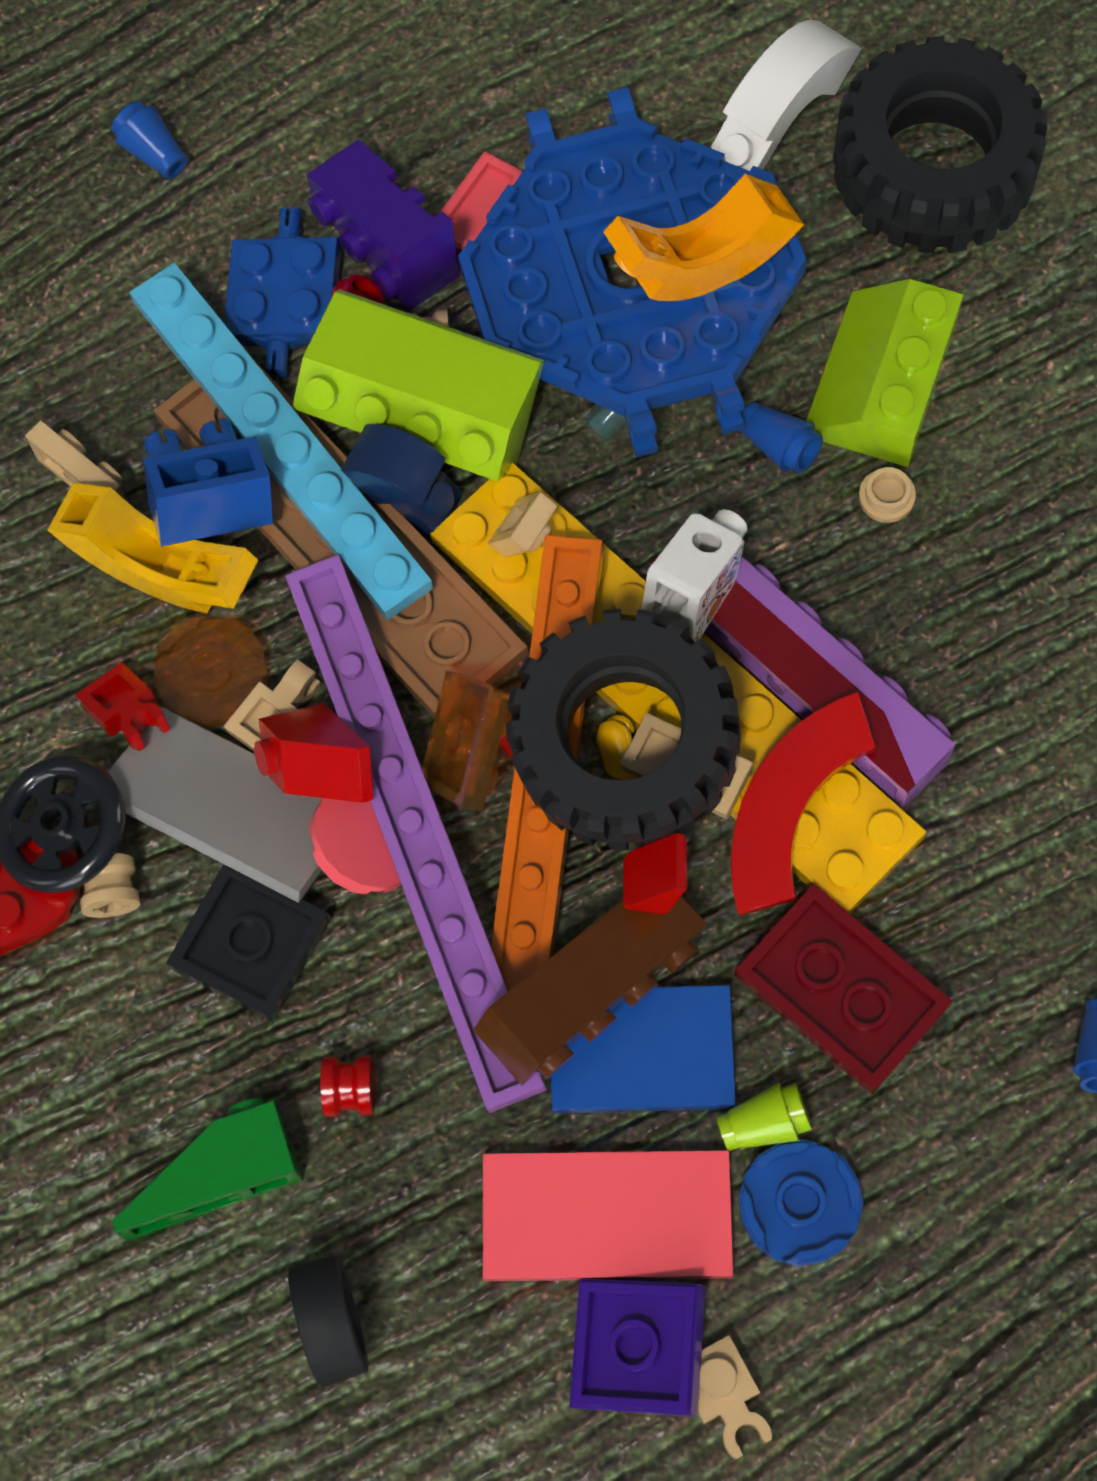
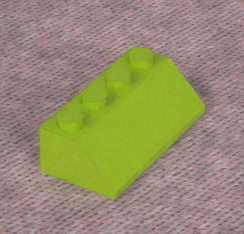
M338 289L335 291L304 353L292 408L359 433L362 432L365 424L385 425L399 429L419 438L437 450L446 458L444 463L498 482L509 471L512 462L515 465L518 463L545 360Z

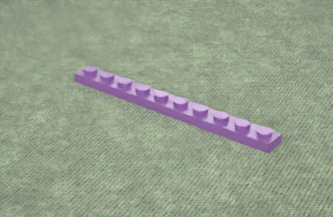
M339 554L285 575L337 715L370 746L374 798L370 802L487 1111L492 1113L546 1091L547 1089L540 1071L521 1086L473 1031L487 1009L505 995L508 989Z

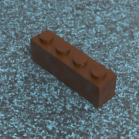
M682 896L666 915L629 910L624 907L622 900L493 1003L484 1013L473 1031L521 1086L539 1071L548 1079L575 1055L569 1046L581 1036H584L589 1043L593 1042L617 1020V1017L611 1011L624 1000L631 1008L642 1001L659 984L653 978L655 974L664 967L673 974L698 952L699 949L692 942L706 927L707 923Z

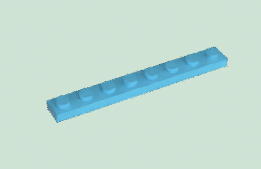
M175 263L129 292L135 306L225 419L230 420L234 424L235 430L241 439L256 436L269 474L334 555L339 554L344 568L387 621L433 589L430 577L353 482L341 471L340 466Z

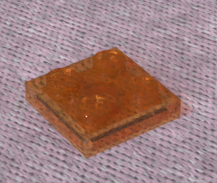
M446 670L422 768L432 791L461 808L477 811L484 810L486 797L493 792L497 781L498 770L495 760L500 739L506 735V723L511 721L512 717L507 707L509 693L467 674Z

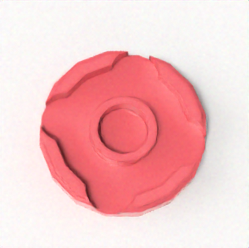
M322 798L309 821V836L312 834V843L314 845L312 853L321 870L334 883L353 893L368 895L371 891H384L383 893L396 890L401 885L371 802L359 803Z

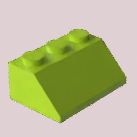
M913 279L852 291L806 420L814 424L815 431L822 435L823 442L909 467L957 324L964 294Z

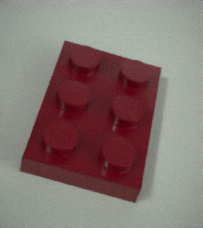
M814 883L734 972V976L871 1095L891 1075L953 1002Z

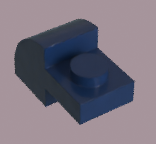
M365 424L341 469L375 504H390L423 537H431L430 533L434 532L450 516L462 493L454 482L441 470L446 459L443 455L419 438L385 425Z

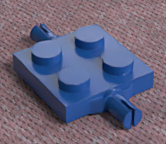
M287 207L280 209L278 236L269 239L232 240L224 324L241 345H255L267 349L264 371L273 380L277 379V375L280 380L287 377L289 350L310 343L332 299V289L339 282L342 248L338 238L300 237L302 212L295 207H290V214Z

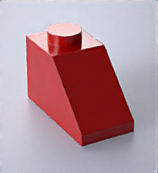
M324 703L259 718L261 740L256 741L254 744V754L258 769L263 776L268 775L285 794L359 803L374 800L370 746Z

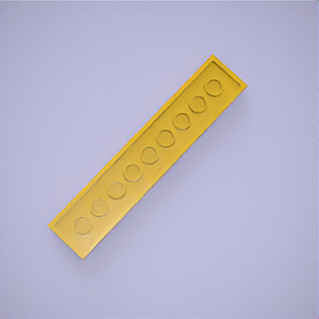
M512 462L509 471L498 482L491 479L485 482L430 535L432 543L532 634L544 541L533 552H524L508 557L502 556L488 544L518 498L542 492L557 505V508L547 521L551 525L548 535L586 539L598 538ZM604 544L595 623L604 621L602 610L621 609L623 619H636L638 609L641 610L646 581ZM703 633L700 639L703 638L715 651L716 662L719 666H725L732 681L735 699H737L741 733L740 754L737 755L753 762L754 766L730 814L736 820L742 799L763 760L776 744L802 720ZM624 682L609 685L596 691L620 715L630 719L636 730H638L646 713L681 729V717L675 703L666 693L655 687L643 683ZM848 764L832 776L813 795L799 821L795 838L793 873L809 888L814 883L851 914L924 839L927 831L853 765Z

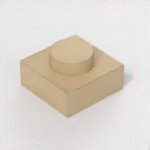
M542 492L518 498L488 544L504 557L524 552H533L543 543L545 535L549 534L551 525L547 521L557 508V505Z

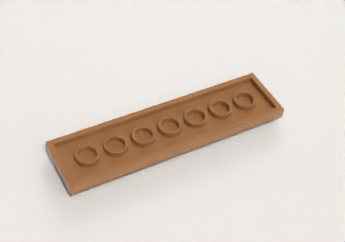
M259 366V368L264 372V374L268 377V379L272 382V384L276 387V389L281 393V395L292 407L293 400ZM194 379L153 410L157 420L166 430H174L178 433L184 450L203 447L204 444H202L199 436L202 426L209 421H214L217 432L221 433L219 419H225ZM294 409L342 469L347 457L305 413ZM236 432L237 440L241 439V437ZM270 475L273 524L257 528L296 570L335 556ZM357 487L430 577L433 589L387 621L346 570L347 576L380 661L441 726H444L528 656V647L403 515L390 504H375Z

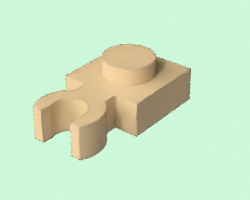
M730 1335L702 1349L698 1415L703 1425L719 1416L721 1417L725 1425L722 1435L724 1448L734 1460H737L743 1456L735 1440L736 1431L740 1427L751 1426L755 1428L764 1444L772 1440V1432L767 1421L759 1414L749 1412L745 1404L746 1401L759 1395L760 1391Z

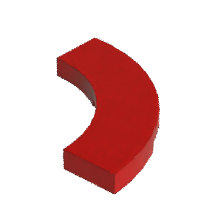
M858 692L833 701L798 723L776 744L753 776L742 799L735 822L731 847L732 887L740 917L797 900L792 869L793 850L798 824L806 806L813 795L838 771L857 759L877 751Z

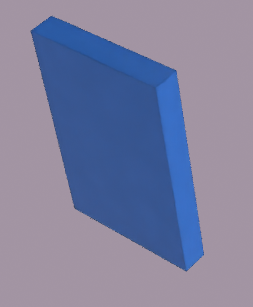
M730 985L655 987L633 1008L624 1000L611 1011L617 1017V1020L593 1042L589 1043L584 1036H581L569 1046L575 1055L551 1076L552 1114L734 1108L736 1104Z

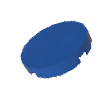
M807 1140L779 1143L759 1154L744 1175L738 1199L741 1224L753 1245L772 1260L795 1267L822 1264L842 1252L858 1229L863 1209L860 1183L848 1162L836 1152H832L826 1147L819 1146L818 1143Z

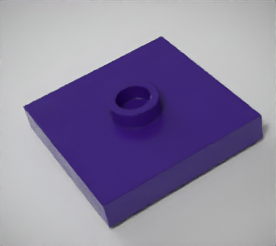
M580 1279L569 1408L697 1417L706 1287L701 1284Z

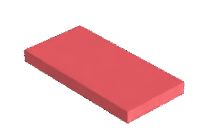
M729 1150L483 1154V1281L733 1278Z

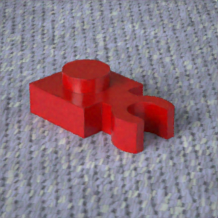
M122 662L75 694L82 709L110 737H113L122 730L129 745L137 751H141L146 747L139 735L146 727L156 726L163 733L170 730V726L161 708L158 706L151 689Z

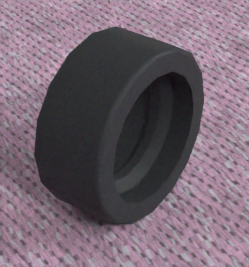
M334 1254L290 1267L288 1270V1284L293 1311L304 1352L317 1384L325 1386L367 1373L369 1362L363 1331L351 1287L340 1258Z

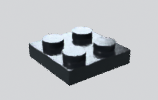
M223 864L166 964L171 970L273 1022L329 924L331 917L328 912L302 899L298 903Z

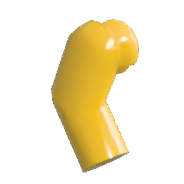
M613 715L607 721L600 724L596 735V744L604 768L609 775L619 780L638 778L622 770L620 766L633 740L631 734L635 730L634 725L625 716Z

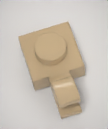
M296 660L273 691L259 682L227 721L224 728L231 736L254 751L255 742L261 740L259 718L297 710L299 706L305 704L313 697L322 683L315 678V671L301 661Z

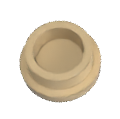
M893 467L880 468L868 474L862 481L859 490V503L863 511L870 518L883 523H892L905 518L911 512L916 498L915 487L911 479L904 472Z

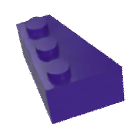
M358 139L307 174L312 196L307 202L312 213L323 226L327 227L329 224H332L339 232V240L349 257L355 263L363 260L373 271L371 277L380 288L383 296L388 300L395 297L406 311L410 312L459 277L452 219L444 212H440L434 217L420 206V204L425 202L423 194L415 187L404 192L393 180L397 177L395 170Z

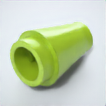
M780 1082L728 1110L727 1113L716 1116L724 1144L729 1151L737 1148L744 1149L800 1141L799 1134L812 1130L804 1101L796 1083L782 1087Z

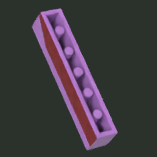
M658 556L650 563V567L658 558ZM741 556L735 583L704 631V634L802 721L833 701L858 692L877 751L863 756L850 764L903 810L948 765L956 745L950 740V732L934 716L930 714L923 716L907 702L908 698L904 690L894 680L887 676L879 678L864 664V658L860 651L852 643L844 638L836 640L822 627L819 616L810 606L802 601L794 603L779 590L780 585L777 579L768 569L760 564L752 566Z

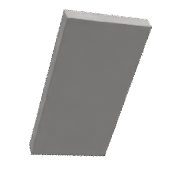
M160 707L170 726V730L163 733L156 726L146 727L139 734L146 747L141 751H137L129 745L108 771L122 793L125 813L299 903L322 871L312 853L314 849L312 834L309 836V821L322 798L285 794L268 775L263 776L255 760V754Z

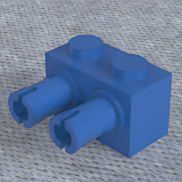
M219 419L221 433L217 432L214 421H209L202 426L199 436L202 444H204L203 447L182 451L180 437L174 430H164L165 444L161 442L158 431L147 436L144 447L149 457L143 458L148 503L161 547L273 524L270 475L256 436L237 440L234 424L228 419Z

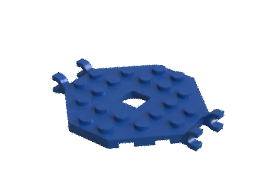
M626 87L607 92L608 102L612 113H609L611 126L558 140L555 139L546 108L525 113L530 134H527L528 142L531 148L530 154L524 161L525 169L513 186L507 185L486 215L487 223L475 241H468L458 255L482 339L545 360L540 376L541 380L624 416L630 441L637 458L658 452L654 434H657V427L650 411L655 408L711 394L722 435L744 429V421L740 411H744V401L736 386V382L806 272V256L796 233L769 260L743 278L737 279L703 296L681 301L649 299L641 285L627 289L611 285L600 255L615 252L603 231L617 216L656 228L676 227L688 223L710 210L744 174L777 185L773 173L753 166L748 171L724 161V153L687 138H685L683 143L658 134L657 126L638 119L629 89Z

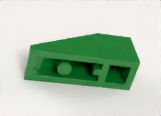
M253 1098L229 1107L227 1109L229 1116L213 1121L112 1220L115 1233L130 1241L303 1181L282 1111L274 1101L264 1103L262 1098Z

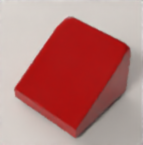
M675 833L634 849L626 854L623 859V904L629 910L666 915L687 889V839H685V834Z

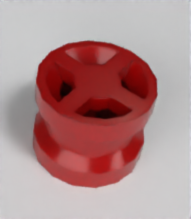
M359 1055L351 1062H341L336 1056H323L320 1088L324 1117H338L343 1111L355 1110L361 1116H374L376 1079L373 1055Z

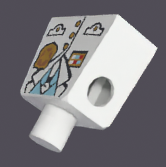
M726 509L719 510L712 520L701 514H691L647 571L641 610L655 612L658 623L665 626L672 619L689 627L691 639L695 642L699 640L737 578L745 542L742 537L747 532L745 521L735 512Z

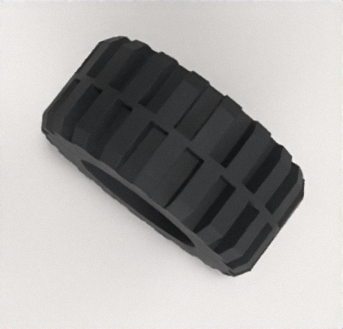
M944 36L927 37L925 44L916 45L915 40L896 45L895 53L892 55L888 51L881 52L869 61L868 69L864 68L858 71L852 79L849 92L843 96L839 110L833 163L835 164L834 179L837 189L844 193L843 203L849 212L855 217L862 214V226L873 235L877 236L881 231L889 235L887 243L900 248H904L905 243L919 246L918 252L934 254L936 247H947L948 253L965 251L970 241L974 240L978 246L995 239L997 228L1000 231L1007 230L1018 219L1020 210L1026 208L1033 193L1047 143L1045 141L1048 129L1046 113L1040 109L1042 99L1036 87L1032 84L1025 86L1027 75L1014 62L1009 66L1002 62L1004 57L1002 53L989 46L986 51L975 48V41L959 38L958 43L944 42ZM942 123L956 127L969 134L981 146L985 156L970 165L960 168H931L905 156L896 147L891 138L903 129L913 125Z
M621 609L602 610L603 622L588 625L585 615L568 622L572 633L560 640L557 634L552 632L539 643L543 651L542 656L537 661L527 657L518 672L522 680L521 687L512 688L507 707L511 713V721L506 723V735L513 754L511 759L525 789L536 807L539 806L544 811L550 822L561 831L565 828L571 830L577 840L594 845L599 840L608 842L612 850H629V843L644 841L645 845L662 839V836L677 831L679 834H686L695 828L694 819L702 812L707 815L712 813L720 803L719 793L723 787H730L736 772L735 759L736 755L740 754L741 733L737 699H735L732 681L725 666H719L716 662L715 651L703 638L695 642L690 638L689 627L674 619L669 621L667 626L659 624L655 612L638 609L636 619H623ZM624 682L643 683L666 693L673 700L680 714L681 737L674 753L663 765L639 778L610 780L588 773L577 762L570 749L568 729L575 712L589 696L604 687Z

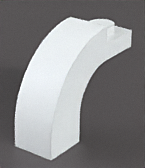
M806 20L796 24L782 34L762 54L739 84L723 110V113L728 115L711 148L724 153V161L748 171L753 166L764 170L783 135L798 114L816 97L836 94L862 48L820 21Z

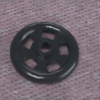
M62 755L47 758L32 765L13 781L0 802V862L6 872L16 882L33 891L61 893L88 883L108 865L119 847L125 826L123 796L111 774L101 765L87 758ZM58 780H78L75 795L72 797L67 794H55ZM33 796L40 799L41 802L34 809L30 822L26 823L20 820V815L27 801ZM100 803L101 824L89 827L85 807ZM61 814L62 819L59 826L51 830L54 820ZM31 838L40 848L44 849L43 854L33 864L24 856L21 850ZM80 845L84 856L73 864L64 867L60 853L73 850Z

